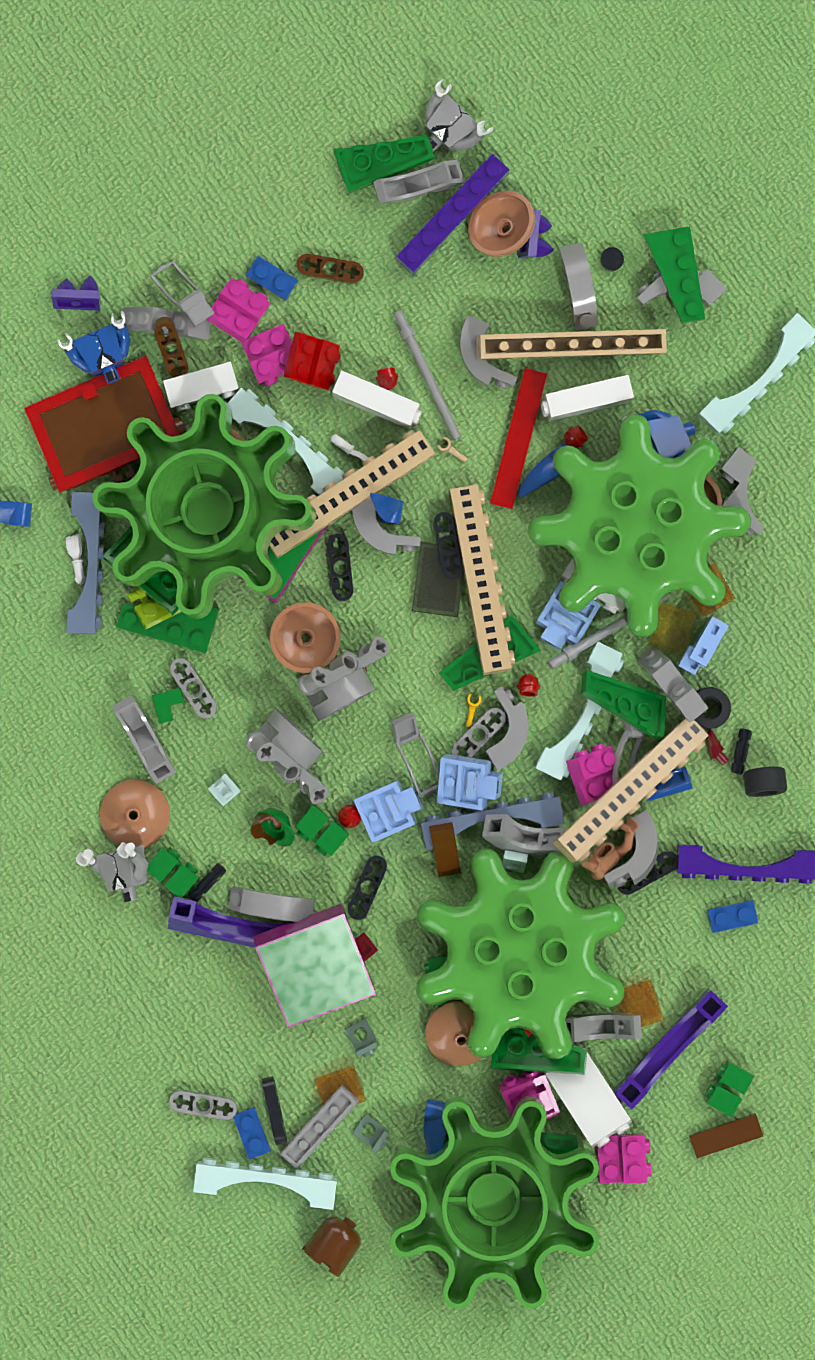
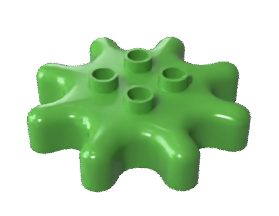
M207 394L200 398L197 402L193 426L188 432L180 436H167L161 428L148 418L141 417L133 420L128 426L127 438L140 455L141 464L137 474L128 482L102 483L94 490L92 496L93 504L99 511L108 517L127 519L132 525L133 538L131 543L114 559L112 566L115 576L127 585L139 586L158 572L167 571L173 573L177 580L176 604L180 611L194 619L204 618L210 613L216 586L220 581L229 577L237 576L243 578L248 586L260 595L270 596L275 594L281 587L282 576L268 556V547L271 540L277 533L284 530H307L316 520V510L307 499L299 495L280 493L276 487L275 476L278 469L294 454L296 447L293 437L282 427L270 426L250 441L235 439L231 432L232 410L220 396L215 394Z
M633 414L623 419L620 424L619 449L608 460L602 462L592 461L574 446H564L556 451L553 457V465L556 471L571 486V500L567 508L561 513L539 515L533 518L528 525V535L532 542L537 545H557L566 548L574 559V572L559 592V601L564 609L569 612H578L583 610L596 596L604 593L613 594L621 598L626 605L627 623L631 632L638 637H648L655 633L658 628V608L661 599L672 591H686L705 606H714L723 600L726 592L725 585L711 571L707 564L709 548L718 539L739 537L747 533L751 526V517L747 510L742 507L716 506L710 502L705 494L704 480L720 459V451L716 443L707 439L698 440L680 457H664L658 454L652 446L651 428L648 420L641 415Z
M480 849L474 853L469 864L476 889L474 896L469 902L456 907L431 899L422 903L418 909L417 920L420 927L427 932L437 935L444 941L447 957L442 967L423 975L416 985V995L421 1002L427 1005H435L446 1000L457 999L464 1002L470 1008L474 1020L466 1043L469 1052L475 1057H489L498 1048L501 1038L506 1031L513 1028H523L533 1033L542 1053L546 1057L554 1060L561 1059L572 1048V1038L567 1028L566 1016L574 1004L585 1001L607 1009L615 1007L624 998L625 990L622 982L598 968L595 963L594 952L595 946L601 939L615 934L623 927L625 913L620 906L614 903H605L590 909L577 906L570 899L567 891L574 862L571 863L561 851L549 853L542 862L536 876L527 880L513 879L506 873L496 852L491 849Z
M529 1096L521 1099L517 1103L509 1121L497 1127L485 1126L480 1123L470 1103L463 1097H451L444 1103L442 1108V1119L448 1133V1140L444 1147L437 1153L430 1155L403 1148L397 1150L391 1157L390 1171L394 1180L415 1190L421 1200L420 1208L415 1215L398 1222L392 1228L390 1235L391 1248L395 1254L401 1257H411L424 1251H434L440 1254L448 1263V1271L442 1284V1294L444 1301L451 1308L460 1309L469 1305L479 1284L491 1278L507 1281L513 1288L517 1300L525 1308H538L544 1303L547 1296L545 1281L540 1271L541 1263L552 1252L558 1250L586 1257L593 1254L598 1248V1234L593 1224L575 1216L568 1209L571 1193L576 1188L590 1183L598 1175L599 1165L597 1158L591 1150L582 1147L563 1154H554L548 1151L540 1142L541 1133L547 1119L546 1110L542 1101L536 1097Z

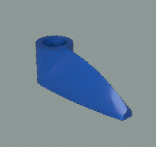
M566 444L549 453L531 470L518 492L520 498L527 496L561 476L554 468L553 457L556 451L561 447L567 446Z
M370 493L374 507L380 515V522L400 525L404 501Z
M0 500L1 523L30 527L32 503Z
M427 1099L424 1117V1137L428 1155L435 1154L444 1147L446 1128L442 1119V1108L445 1102Z

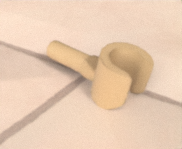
M442 437L443 440L448 442V447L441 448L437 444L439 450L443 453L449 452L465 463L468 458L457 451L447 437Z

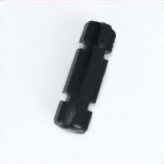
M744 728L739 730V741L736 743L733 756L735 761L731 766L732 773L743 774L745 765L743 764L747 759L750 745L748 741L751 740L752 736L751 730Z
M217 863L211 869L212 871L208 872L196 885L197 887L188 893V897L192 901L198 902L203 897V893L206 894L218 881V877L221 878L225 874L226 869L220 863Z

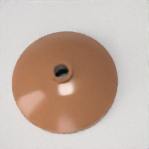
M501 191L486 197L475 208L469 220L468 233L472 244L479 252L487 256L502 257L512 254L528 241L535 225L534 209L527 198L514 191Z
M296 603L285 608L276 617L271 627L270 643L274 655L281 664L296 672L310 673L315 667L324 668L334 659L340 646V629L337 621L328 610L314 603ZM303 634L310 635L309 642L305 643L301 640Z
M137 779L127 780L115 785L104 797L100 808V821L105 834L116 845L120 846L124 842L126 845L133 843L135 846L143 845L144 848H147L159 841L165 834L170 822V807L165 795L152 783ZM133 810L138 813V817L135 820L129 816Z
M461 1000L450 1001L437 1007L430 1015L425 1028L426 1042L432 1054L440 1061L454 1066L470 1065L482 1059L472 1055L467 1048V1037L472 1028L474 1018L470 1008ZM459 1037L466 1038L463 1042L457 1040Z

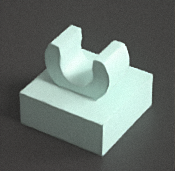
M226 773L208 788L222 806L226 805L241 792Z
M505 850L502 858L504 869L524 873L528 854Z

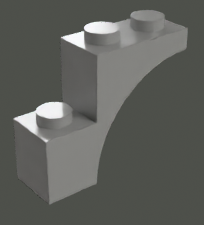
M449 160L408 174L379 179L373 183L379 203L391 204L410 202L431 192L446 191L464 183L458 160Z
M707 269L704 273L698 271L703 304L709 308L727 288ZM659 271L654 275L656 280L650 286L646 283L637 291L639 296L636 302L641 307L657 297L669 295Z
M123 307V312L125 313L124 324L127 325L128 332L155 334V321L160 317H169L174 321L180 338L191 340L209 339L210 322L207 320L194 327L185 312H173L156 307ZM166 326L162 327L164 334L169 336Z
M738 447L719 470L723 473L721 477L731 485L733 483L737 484L722 503V506H738L747 510L751 517V526L747 534L757 536L765 527L754 516L747 496L749 476L757 461Z
M655 646L645 650L641 657L636 660L641 668L666 694L681 715L690 723L708 709L695 689L685 681L673 663Z
M130 696L113 705L114 713L130 737L154 782L157 784L175 774L176 771L167 752L159 742L150 721L134 697Z

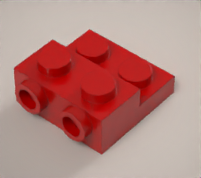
M295 331L283 377L315 389L329 391V387L335 381V375L333 374L335 364L341 358L340 345Z

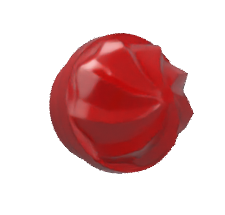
M384 368L377 370V377L375 379L381 388L389 391L397 385L399 375L396 373L395 368Z
M577 425L568 428L564 435V441L567 446L579 448L584 446V443L588 441V437L584 430Z
M525 674L520 678L517 688L521 696L535 697L538 695L541 685L538 678L533 674Z
M346 805L339 811L338 819L342 826L354 828L361 822V816L356 806Z

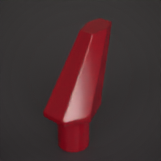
M709 729L707 732L709 736L706 738L710 760L715 758L723 766L729 759L721 752L724 748L712 729Z

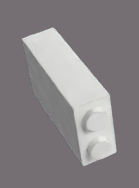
M342 370L332 391L334 398L409 430L412 425L417 426L422 415V411L419 410V403Z
M629 375L546 394L544 401L541 403L543 417L548 416L550 422L630 403L634 395Z
M588 1053L585 1075L545 1074L592 1147L597 1145L600 1148L610 1141L609 1137L616 1132L620 1135L630 1128L628 1124L632 1120Z

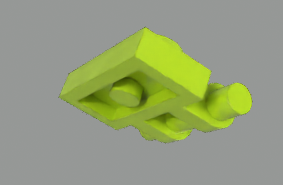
M136 587L133 592L127 594V598L130 603L136 600L140 601L141 604L135 606L134 610L145 629L172 617L168 611L152 598L148 599L147 594Z

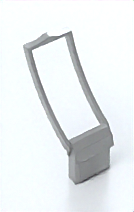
M174 261L160 266L155 273L150 275L164 295L176 307L181 308L194 327L214 314V311L205 300L202 291L188 279ZM171 264L195 290L179 302L175 301L154 277Z
M411 712L391 721L396 747L420 798L434 793L438 790V785L422 792L419 791L412 770L400 746L420 737L431 759L438 780L439 770L422 733L417 727L415 715Z
M624 720L622 722L625 732L617 747L615 763L613 765V785L618 781L619 761L628 737L638 738L632 751L629 764L630 770L635 765L639 748L646 736L644 732Z

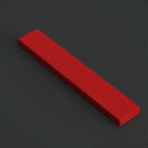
M528 368L524 369L490 501L492 505L513 509L547 373Z

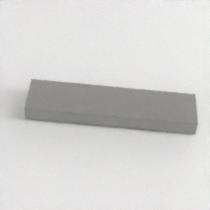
M341 1085L283 1148L280 1155L298 1169L359 1102V1099L345 1086Z

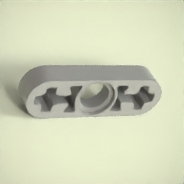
M183 658L175 659L170 665V672L190 704L201 718L213 717L217 712V704L188 660ZM176 664H186V674L189 676L192 673L194 678H190L182 684L180 680L185 678L181 673H175L177 669ZM195 681L200 685V692L197 695H190L188 693L187 685L190 682ZM204 692L207 697L203 698L206 704L211 703L213 706L210 708V714L206 712L201 713L202 704L200 701L196 704L193 699L201 697Z
M499 708L489 709L453 745L452 755L458 753L457 746L464 747L468 743L464 741L468 736L470 742L477 745L474 750L470 746L466 751L468 753L467 757L471 758L504 725L506 721L505 713ZM499 712L501 714L499 717L501 722L499 724L493 723L490 728L494 730L489 733L488 729L480 723L485 720L487 724L491 720L490 713L496 714ZM476 728H482L485 731V739L481 742H477L472 738V732Z
M176 1090L169 1100L171 1108L181 1113L229 1120L237 1112L236 1102L229 1097ZM183 1095L184 1100L190 1101L191 1096H195L192 1105L193 1110L188 1109L190 1104L183 1103L181 1107H178L174 1098ZM206 1098L210 1102V1108L207 1111H200L197 1108V1101L199 1099ZM214 1100H218V1106H224L225 1102L230 1103L229 1107L233 1108V1111H229L228 1115H225L222 1109L216 1108V1113H212Z

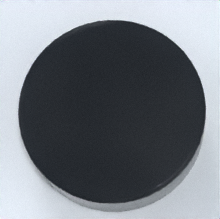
M615 247L605 249L600 257L602 267L610 272L619 270L624 262L623 253Z

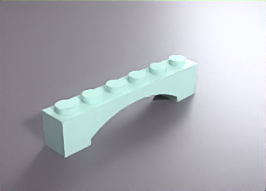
M798 313L779 331L782 337L778 351L771 365L760 379L749 388L734 396L721 400L715 397L697 415L717 435L721 431L726 434L735 424L732 420L737 415L742 417L751 408L748 405L753 398L759 400L768 391L764 387L770 381L774 384L784 374L781 370L786 365L791 367L800 358L797 353L802 348L807 351L815 343V338H813L815 336V329Z
M241 388L227 403L232 410V419L240 426L244 423L253 424L265 429L270 426H279L284 428L293 437L295 450L305 462L312 476L313 484L310 487L318 495L324 493L322 489L334 481L337 484L344 480L342 475L345 473L337 466L334 469L327 464L329 459L319 450L317 453H314L309 448L311 443L302 435L297 438L292 433L294 428L285 420L279 422L274 417L276 412L267 404L262 407L257 402L259 397L250 389L245 392Z
M597 642L586 663L590 665L592 672L611 678L614 671L617 673L620 671L624 660L621 659L622 653ZM587 699L584 710L572 730L553 747H544L535 768L559 780L562 777L567 778L570 772L566 761L571 760L574 753L581 750L583 744L579 742L583 734L588 736L593 726L590 720L593 714L598 715L602 707Z
M203 1158L196 1165L193 1192L217 1195L219 1189L231 1184L256 1181L284 1186L299 1193L310 1201V1207L331 1210L334 1208L337 1178H333V1174L320 1172L319 1176L309 1175L310 1171L299 1169L292 1173L286 1172V1168L272 1167V1170L263 1169V1165L249 1164V1167L240 1166V1162L226 1161V1164L216 1163L217 1160L213 1158Z

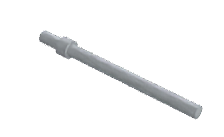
M402 310L395 312L394 317L401 329L399 333L402 339L406 340L454 441L460 438L461 435L414 337L416 335L412 326H409Z
M667 595L661 599L660 603L668 599ZM627 613L574 646L569 645L564 648L561 654L547 662L549 667L553 670L566 661H572L577 658V654L628 624Z

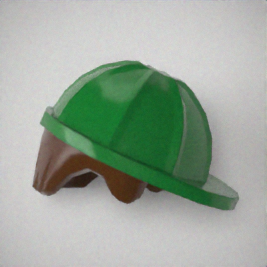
M268 808L264 811H259L254 817L255 820L250 832L255 839L263 838L270 845L278 844L285 847L292 845L295 841L289 817L282 810Z

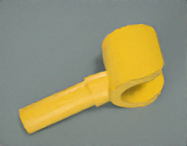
M471 694L467 698L469 712L466 726L472 727L474 712L481 703L480 695L476 704L470 702Z

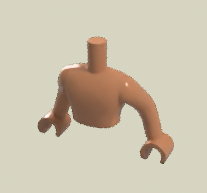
M627 817L626 824L622 823L620 825V829L625 831L624 842L616 847L609 842L601 843L594 849L593 855H589L588 862H582V866L590 870V875L593 879H602L606 883L604 875L611 872L618 861L631 850L633 836L638 829V822Z

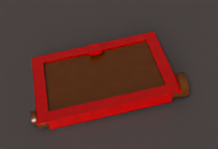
M147 356L116 368L120 380L114 383L107 384L102 374L24 408L52 476L48 479L54 491L57 489L59 493L67 490L70 491L103 477L112 471L140 461V455L127 438L128 426L137 418L144 417L150 419L167 436H180L187 432L180 416L173 419Z

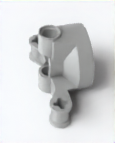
M375 637L371 640L370 644H364L359 648L357 656L352 652H345L330 663L329 670L315 667L309 675L306 674L299 678L298 687L311 703L312 711L318 722L376 690L365 667L388 654L389 646L385 639Z
M275 708L267 716V721L257 731L247 737L246 747L250 751L255 752L258 760L262 762L274 761V770L287 783H293L298 780L300 791L308 794L309 800L312 803L320 804L326 800L329 792L327 787L309 769L324 751L295 723Z

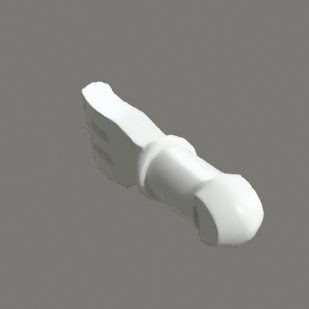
M336 434L332 435L331 442L346 452L347 455L351 454L363 462L368 459L366 455L355 451L354 445L349 444Z
M77 534L66 537V548L68 554L73 558L71 563L75 573L74 579L77 584L82 585L86 577L84 576L83 560L81 559V538Z

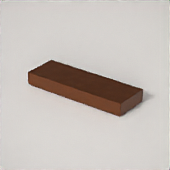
M453 822L429 826L438 877L460 874L461 868Z
M756 1113L689 1135L696 1158L764 1137Z

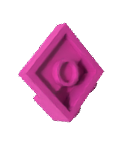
M231 278L220 292L218 299L211 306L214 314L206 320L244 344L267 313L271 303L265 294L261 292L255 293L248 289L245 281Z
M284 324L247 339L244 344L242 343L259 385L271 386L278 382L277 378L284 376L292 345Z
M604 743L590 747L592 752L588 753L587 749L574 753L575 758L566 761L581 806L597 801L613 786L612 776L615 755L612 746L605 747Z
M524 1071V1074L518 1077L514 1075L505 1077L502 1083L499 1084L511 1116L517 1103L524 1097L529 1096L536 1097L542 1101L546 1110V1120L561 1114L544 1072Z
M644 1133L611 1135L609 1137L610 1141L598 1148L600 1184L622 1182L624 1184L647 1183V1177L652 1176L651 1162L646 1163V1153H650V1140L645 1139Z

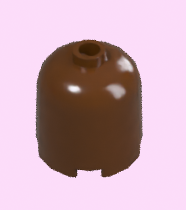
M333 1216L326 1218L306 1242L302 1250L319 1265L323 1262L328 1266L330 1273L340 1277L361 1244L360 1234L354 1229L357 1224L348 1217H345L343 1220Z

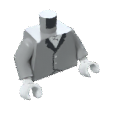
M441 79L435 86L436 91H434L427 104L424 117L425 129L431 135L429 139L434 152L440 145L448 152L452 149L461 151L472 148L484 135L493 132L494 128L491 127L486 131L484 123L488 120L477 123L447 94L451 90L452 85L450 84L444 90L441 87L444 79Z
M122 842L117 850L96 855L95 858H93L94 854L90 849L79 852L76 862L81 866L89 864V867L99 873L105 881L109 891L121 889L124 902L138 899L135 886L147 882V869L149 865L145 859L143 845L135 846L133 843L126 845Z

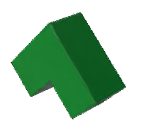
M181 688L152 695L159 724L174 720L171 706L185 702Z

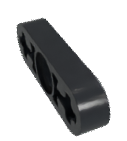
M440 512L433 520L439 559L443 575L453 580L460 577L463 573V562L454 517L450 513ZM442 516H445L446 520H450V524L447 525V532L453 531V535H445L440 538L439 533L443 534L444 531L441 525L438 526L437 522L441 520ZM445 539H451L454 542L455 549L452 552H445L442 549L441 544ZM457 554V558H453L454 566L459 567V570L455 572L456 575L446 571L450 563L449 559L444 561L443 556L450 557Z
M337 533L333 534L327 543L332 593L337 600L347 601L353 595L349 543L343 534ZM335 538H340L341 542H345V546H341V554L346 553V558L336 557L332 559V554L337 555L336 547L331 546V543L335 542ZM337 561H344L347 564V571L344 574H337L334 571V564ZM349 576V581L344 580L345 588L350 589V592L346 593V597H341V594L336 593V589L340 588V581L335 582L334 578Z
M671 851L661 852L657 855V864L659 865L664 862L663 857L667 855L669 858H674V861L671 862L672 867L669 868L667 865L661 867L660 869L663 872L659 874L657 867L654 865V875L651 879L641 880L642 884L640 885L632 883L630 890L622 889L621 887L617 889L622 894L630 895L677 869V855Z
M374 855L368 859L350 900L348 914L355 920H361L367 916L385 875L387 862L382 856ZM377 859L381 861V866H383V869L377 870L375 877H380L378 882L372 877H365L366 872L371 875L373 867L370 866V863L376 862ZM364 881H371L374 884V891L371 894H364L361 891L360 887ZM357 893L363 898H370L369 903L364 900L362 908L365 912L359 913L358 916L354 914V909H352V905L357 906L360 898H355Z
M274 1076L263 1078L262 1084L275 1145L288 1143Z

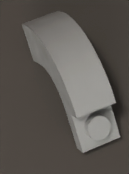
M577 243L559 247L562 269L565 274L571 301L575 330L599 326L594 287L583 244Z
M468 315L460 337V353L466 369L476 381L486 387L489 386L492 379L496 381L495 385L506 390L508 387L513 388L518 377L493 367L487 360H477L476 336L485 335L489 324Z
M371 498L352 510L354 523L359 534L376 550L389 555H396V546H401V551L412 552L415 551V547L420 548L421 537L392 535L380 527L376 520V509Z
M502 686L493 692L507 714L508 729L501 741L485 750L497 771L507 766L520 754L526 743L529 728L524 704L520 702L513 706L512 701L515 700L508 688L504 690Z
M648 810L631 818L639 824L638 829L634 833L636 849L634 855L627 863L604 875L609 888L613 886L615 888L621 887L627 883L629 877L634 885H636L653 868L658 855L659 840L655 824Z
M507 814L486 815L482 837L492 845L503 850L524 853L533 857H546L552 851H560L552 842L566 829L532 828L515 822Z
M232 886L228 909L259 917L299 922L313 913L315 900Z
M615 1012L566 1016V1024L572 1042L606 1038L642 1039L640 1015Z

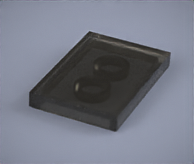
M421 542L412 612L458 618L464 570L457 579L446 578L442 573L437 544ZM441 544L445 552H452L455 549V546ZM457 554L449 557L443 556L444 561L449 559L450 563L446 571L456 575L455 572L459 570V566L454 565L453 558H458Z

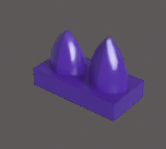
M534 209V229L528 241L519 249L518 258L543 257L554 251L548 242L538 237L539 234L545 233L552 227L548 219L541 215V210Z
M92 276L84 280L79 290H75L74 285L67 278L56 289H52L54 309L100 311V292Z

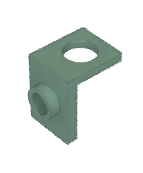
M366 1019L345 1028L355 1048L357 1057L360 1055L367 1057L376 1052L375 1048L378 1047V1041ZM358 1027H363L367 1031V1037L363 1041H358L354 1037V1030Z
M367 1114L364 1115L353 1131L355 1136L372 1147L371 1151L374 1153L379 1148L382 1150L390 1139L388 1137L389 1129ZM367 1123L374 1125L376 1129L375 1134L371 1137H366L362 1133V1127Z

